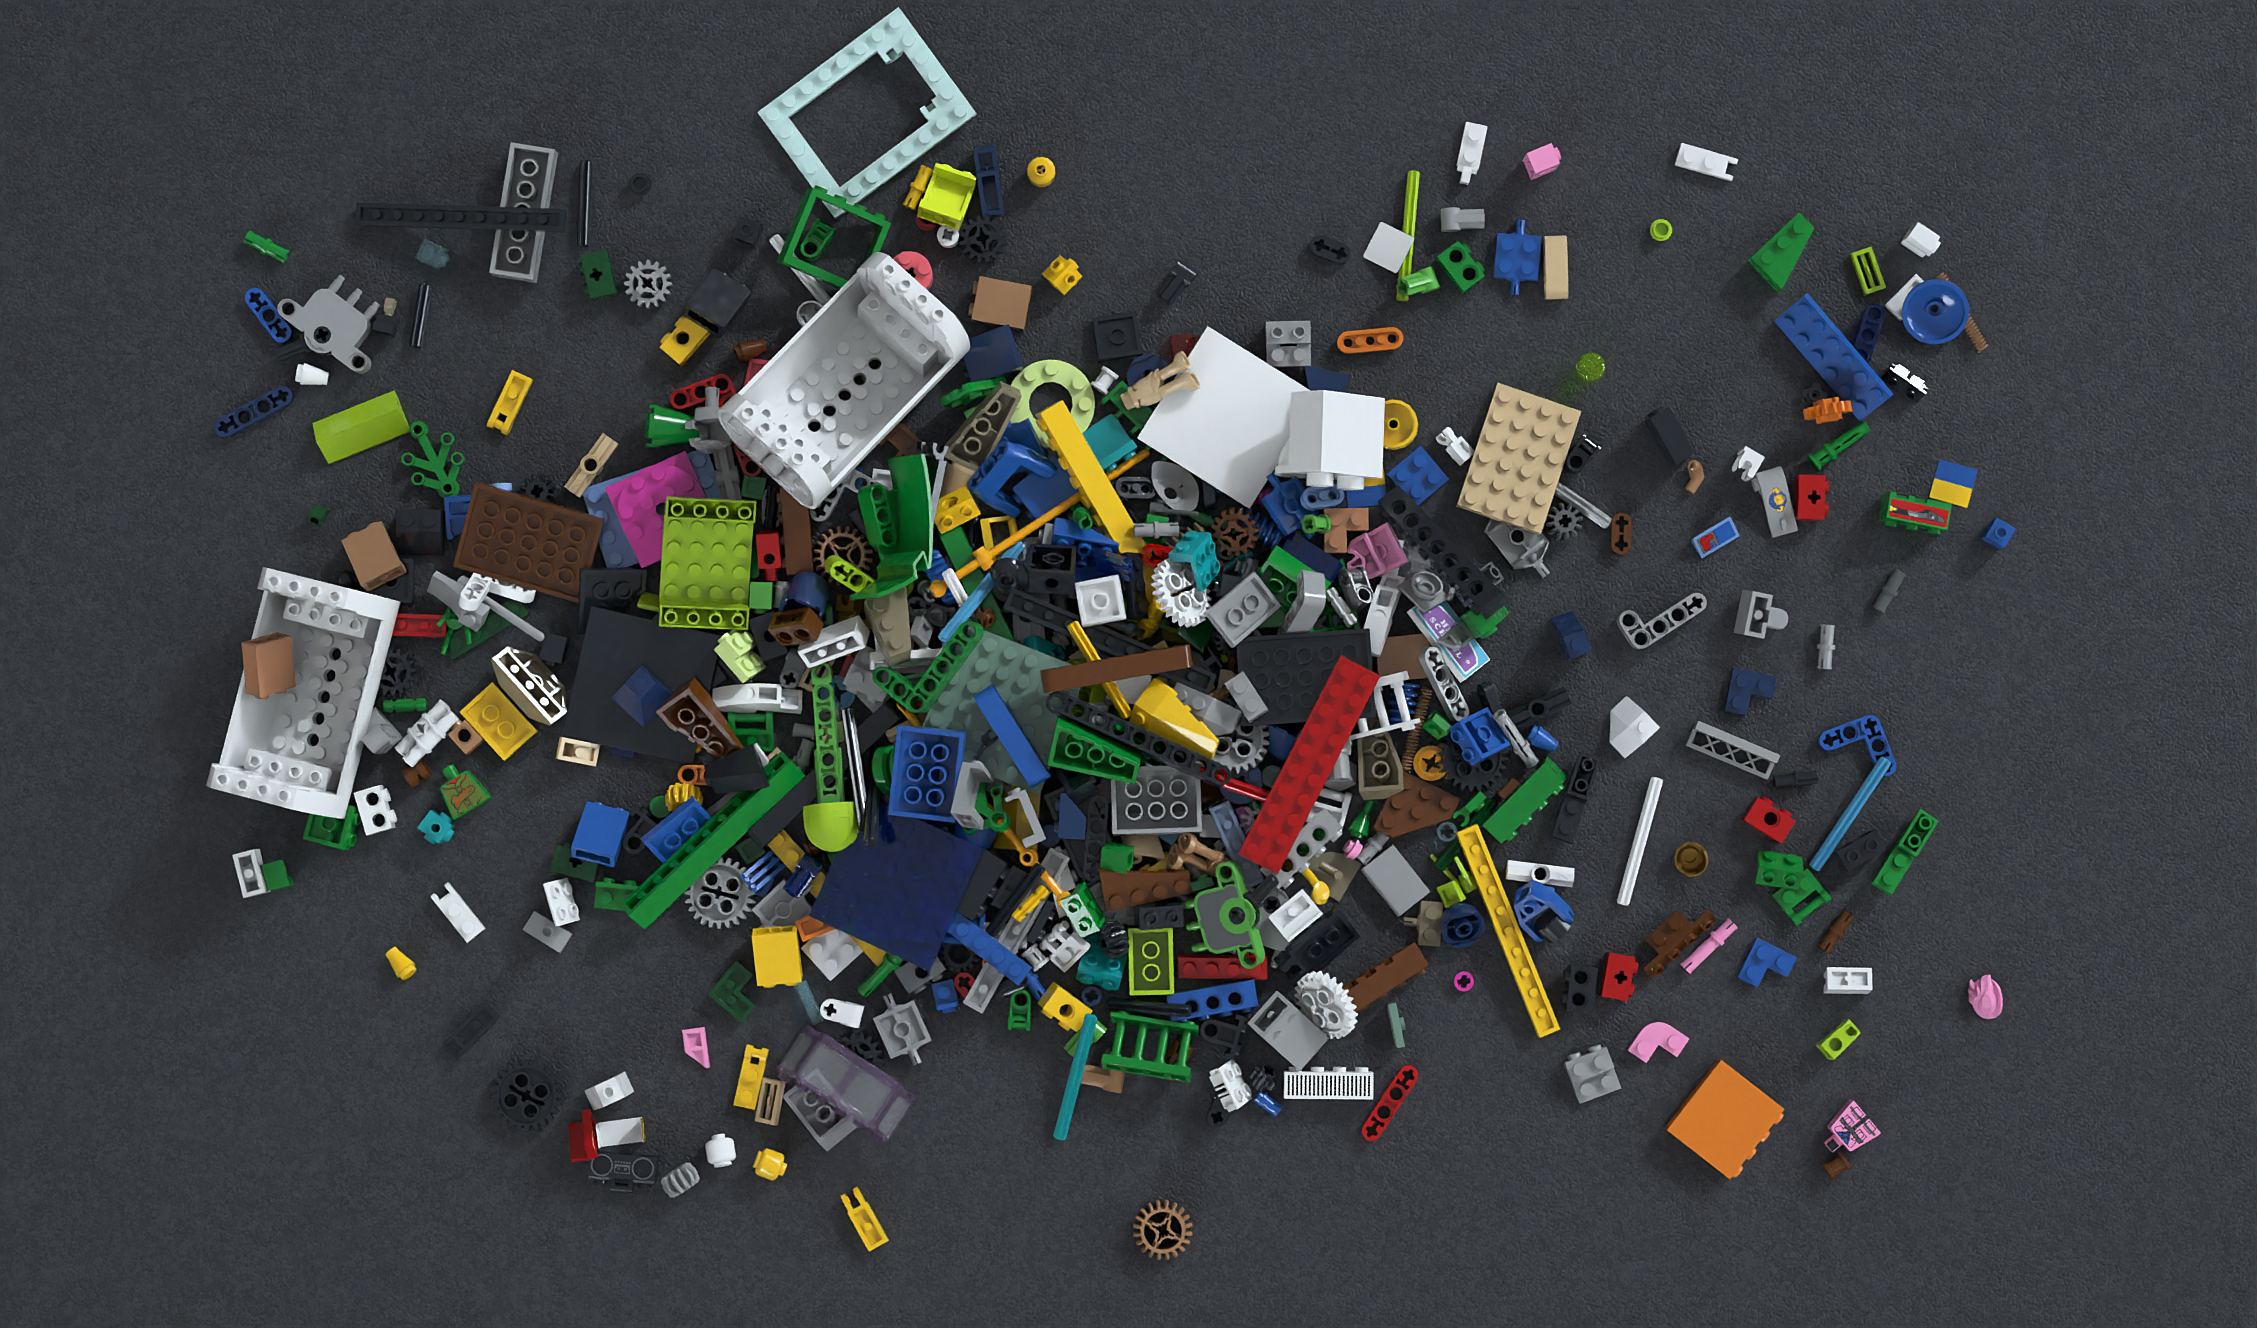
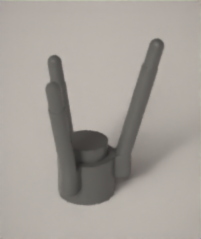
M1157 499V502H1151L1150 515L1168 517V514L1199 515L1196 511L1168 509L1167 504ZM1178 525L1179 530L1186 532V527Z

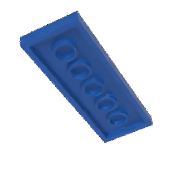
M1808 293L1774 320L1842 401H1851L1852 413L1859 421L1893 395L1891 390Z

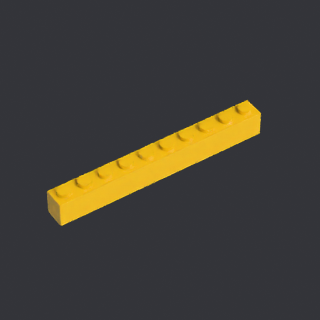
M1058 401L1035 415L1037 417V426L1042 432L1045 431L1048 436V445L1053 451L1056 450L1060 457L1058 459L1059 464L1064 470L1067 469L1071 476L1069 478L1071 485L1079 490L1082 495L1080 497L1082 504L1085 508H1089L1093 514L1091 516L1093 523L1097 528H1101L1104 536L1119 543L1116 562L1121 566L1120 554L1126 552L1141 553L1142 548L1146 545L1142 537L1134 538L1133 521L1064 401ZM1147 554L1149 559H1151L1152 554ZM1143 562L1146 600L1149 606L1154 595L1152 592L1156 590L1151 585V583L1155 582L1151 576L1155 574L1154 569L1156 567L1148 566Z

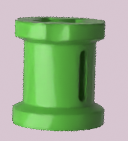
M1309 514L1305 515L1302 519V529L1307 534L1315 532L1326 534L1331 528V519L1326 514L1318 516Z

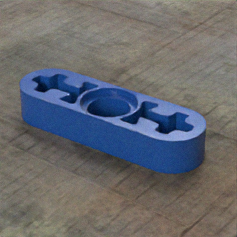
M258 288L249 289L245 294V302L266 330L277 342L283 344L290 342L293 338V329L278 313L277 308L268 296ZM252 294H260L259 300L265 306L261 308L256 302L251 303L253 299ZM266 310H273L275 313V318L271 322H266L263 318ZM278 324L283 330L287 329L285 332L286 337H278L280 334L276 327L271 329L270 327Z

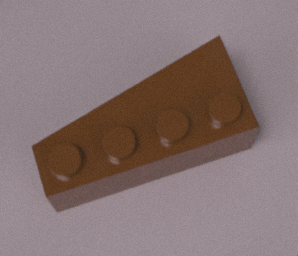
M780 486V490H777V503H781L782 512H778L779 525H783V534H780V545L785 547V555H782V568H786L787 575L798 574L804 571L814 572L813 539H811L812 519L809 517L810 508L800 504Z

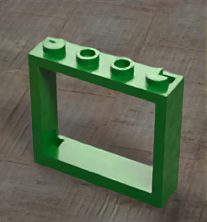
M815 185V188H806L777 262L841 289L848 282L847 280L792 256L815 199L818 198L879 226L865 261L873 253L880 252L891 223L885 221L886 217L876 212L872 215L866 212V207L856 203L852 206L846 203V198L836 194L834 197L826 194L828 190Z

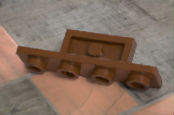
M1677 910L1652 932L1645 941L1659 955L1644 967L1643 970L1647 976L1652 979L1654 976L1660 975L1668 963L1676 960L1687 946L1694 944L1697 937L1703 931L1709 930L1716 920L1713 914L1707 910L1691 924Z

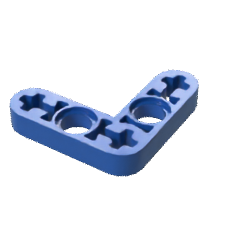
M1874 715L1860 717L1823 731L1818 736V745L1823 750H1833L1863 738L1873 766L1880 759L1876 760L1875 756L1883 755L1887 752L1888 756H1884V758L1891 762V766L1884 776H1890L1896 770V762L1882 725ZM1867 719L1875 722V725L1872 726L1873 732L1877 733L1879 731L1880 736H1873L1868 739L1867 735H1872L1869 728L1865 729L1864 727L1867 724ZM1847 726L1855 730V735L1851 739H1847L1843 735V730ZM1835 730H1838L1842 743H1839V739L1832 741V746L1830 747L1828 744L1823 743V740L1826 739V734L1829 737L1837 735ZM1875 739L1883 742V749L1880 752H1875L1872 749V742Z

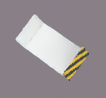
M643 1117L599 1122L596 1124L598 1148L635 1142L644 1143L646 1141Z

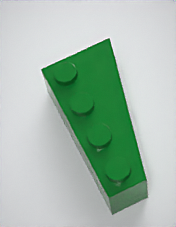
M1547 756L1542 761V766L1538 770H1533L1524 781L1525 783L1519 785L1510 794L1507 801L1504 800L1484 821L1482 826L1501 844L1505 840L1511 841L1518 833L1516 829L1521 824L1526 826L1533 818L1531 814L1536 809L1541 811L1549 802L1546 799L1552 793L1556 796L1564 788L1562 783L1565 780L1566 774Z

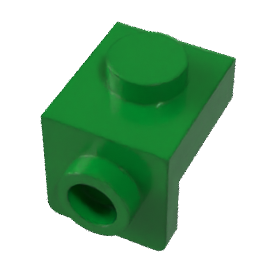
M1433 710L1421 725L1437 740L1449 734V728L1452 727L1450 722L1436 710Z

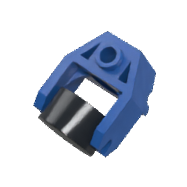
M1531 880L1516 890L1514 909L1519 924L1535 941L1541 942L1545 939L1548 943H1554L1569 930L1574 913L1570 906L1554 892L1555 889L1553 887L1543 885V883ZM1548 908L1545 912L1541 914L1537 921L1533 919L1534 916Z

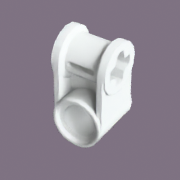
M827 999L822 1003L820 1013L823 1018L846 1026L859 1028L864 1006L836 999ZM830 1003L834 1004L833 1008L837 1009V1011L828 1015L824 1006L828 1007Z

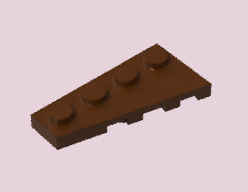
M1098 869L1106 913L1192 893L1190 875L1187 869H1159L1158 871L1139 869L1138 871H1128L1126 874Z

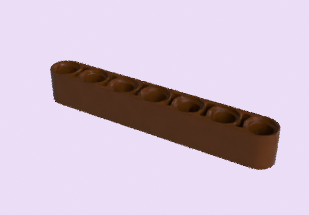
M1190 644L1040 670L1043 692L1049 693L1193 667Z

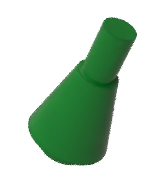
M1366 800L1362 812L1358 814L1347 828L1351 837L1358 840L1368 838L1370 814L1375 804L1374 801Z

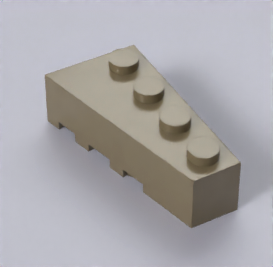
M999 381L945 444V446H948V451L944 457L976 471L997 447L1022 397L1020 390Z

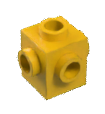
M1061 255L1042 273L1049 283L1063 295L1075 286L1082 277L1077 271L1079 266L1071 258L1066 260Z

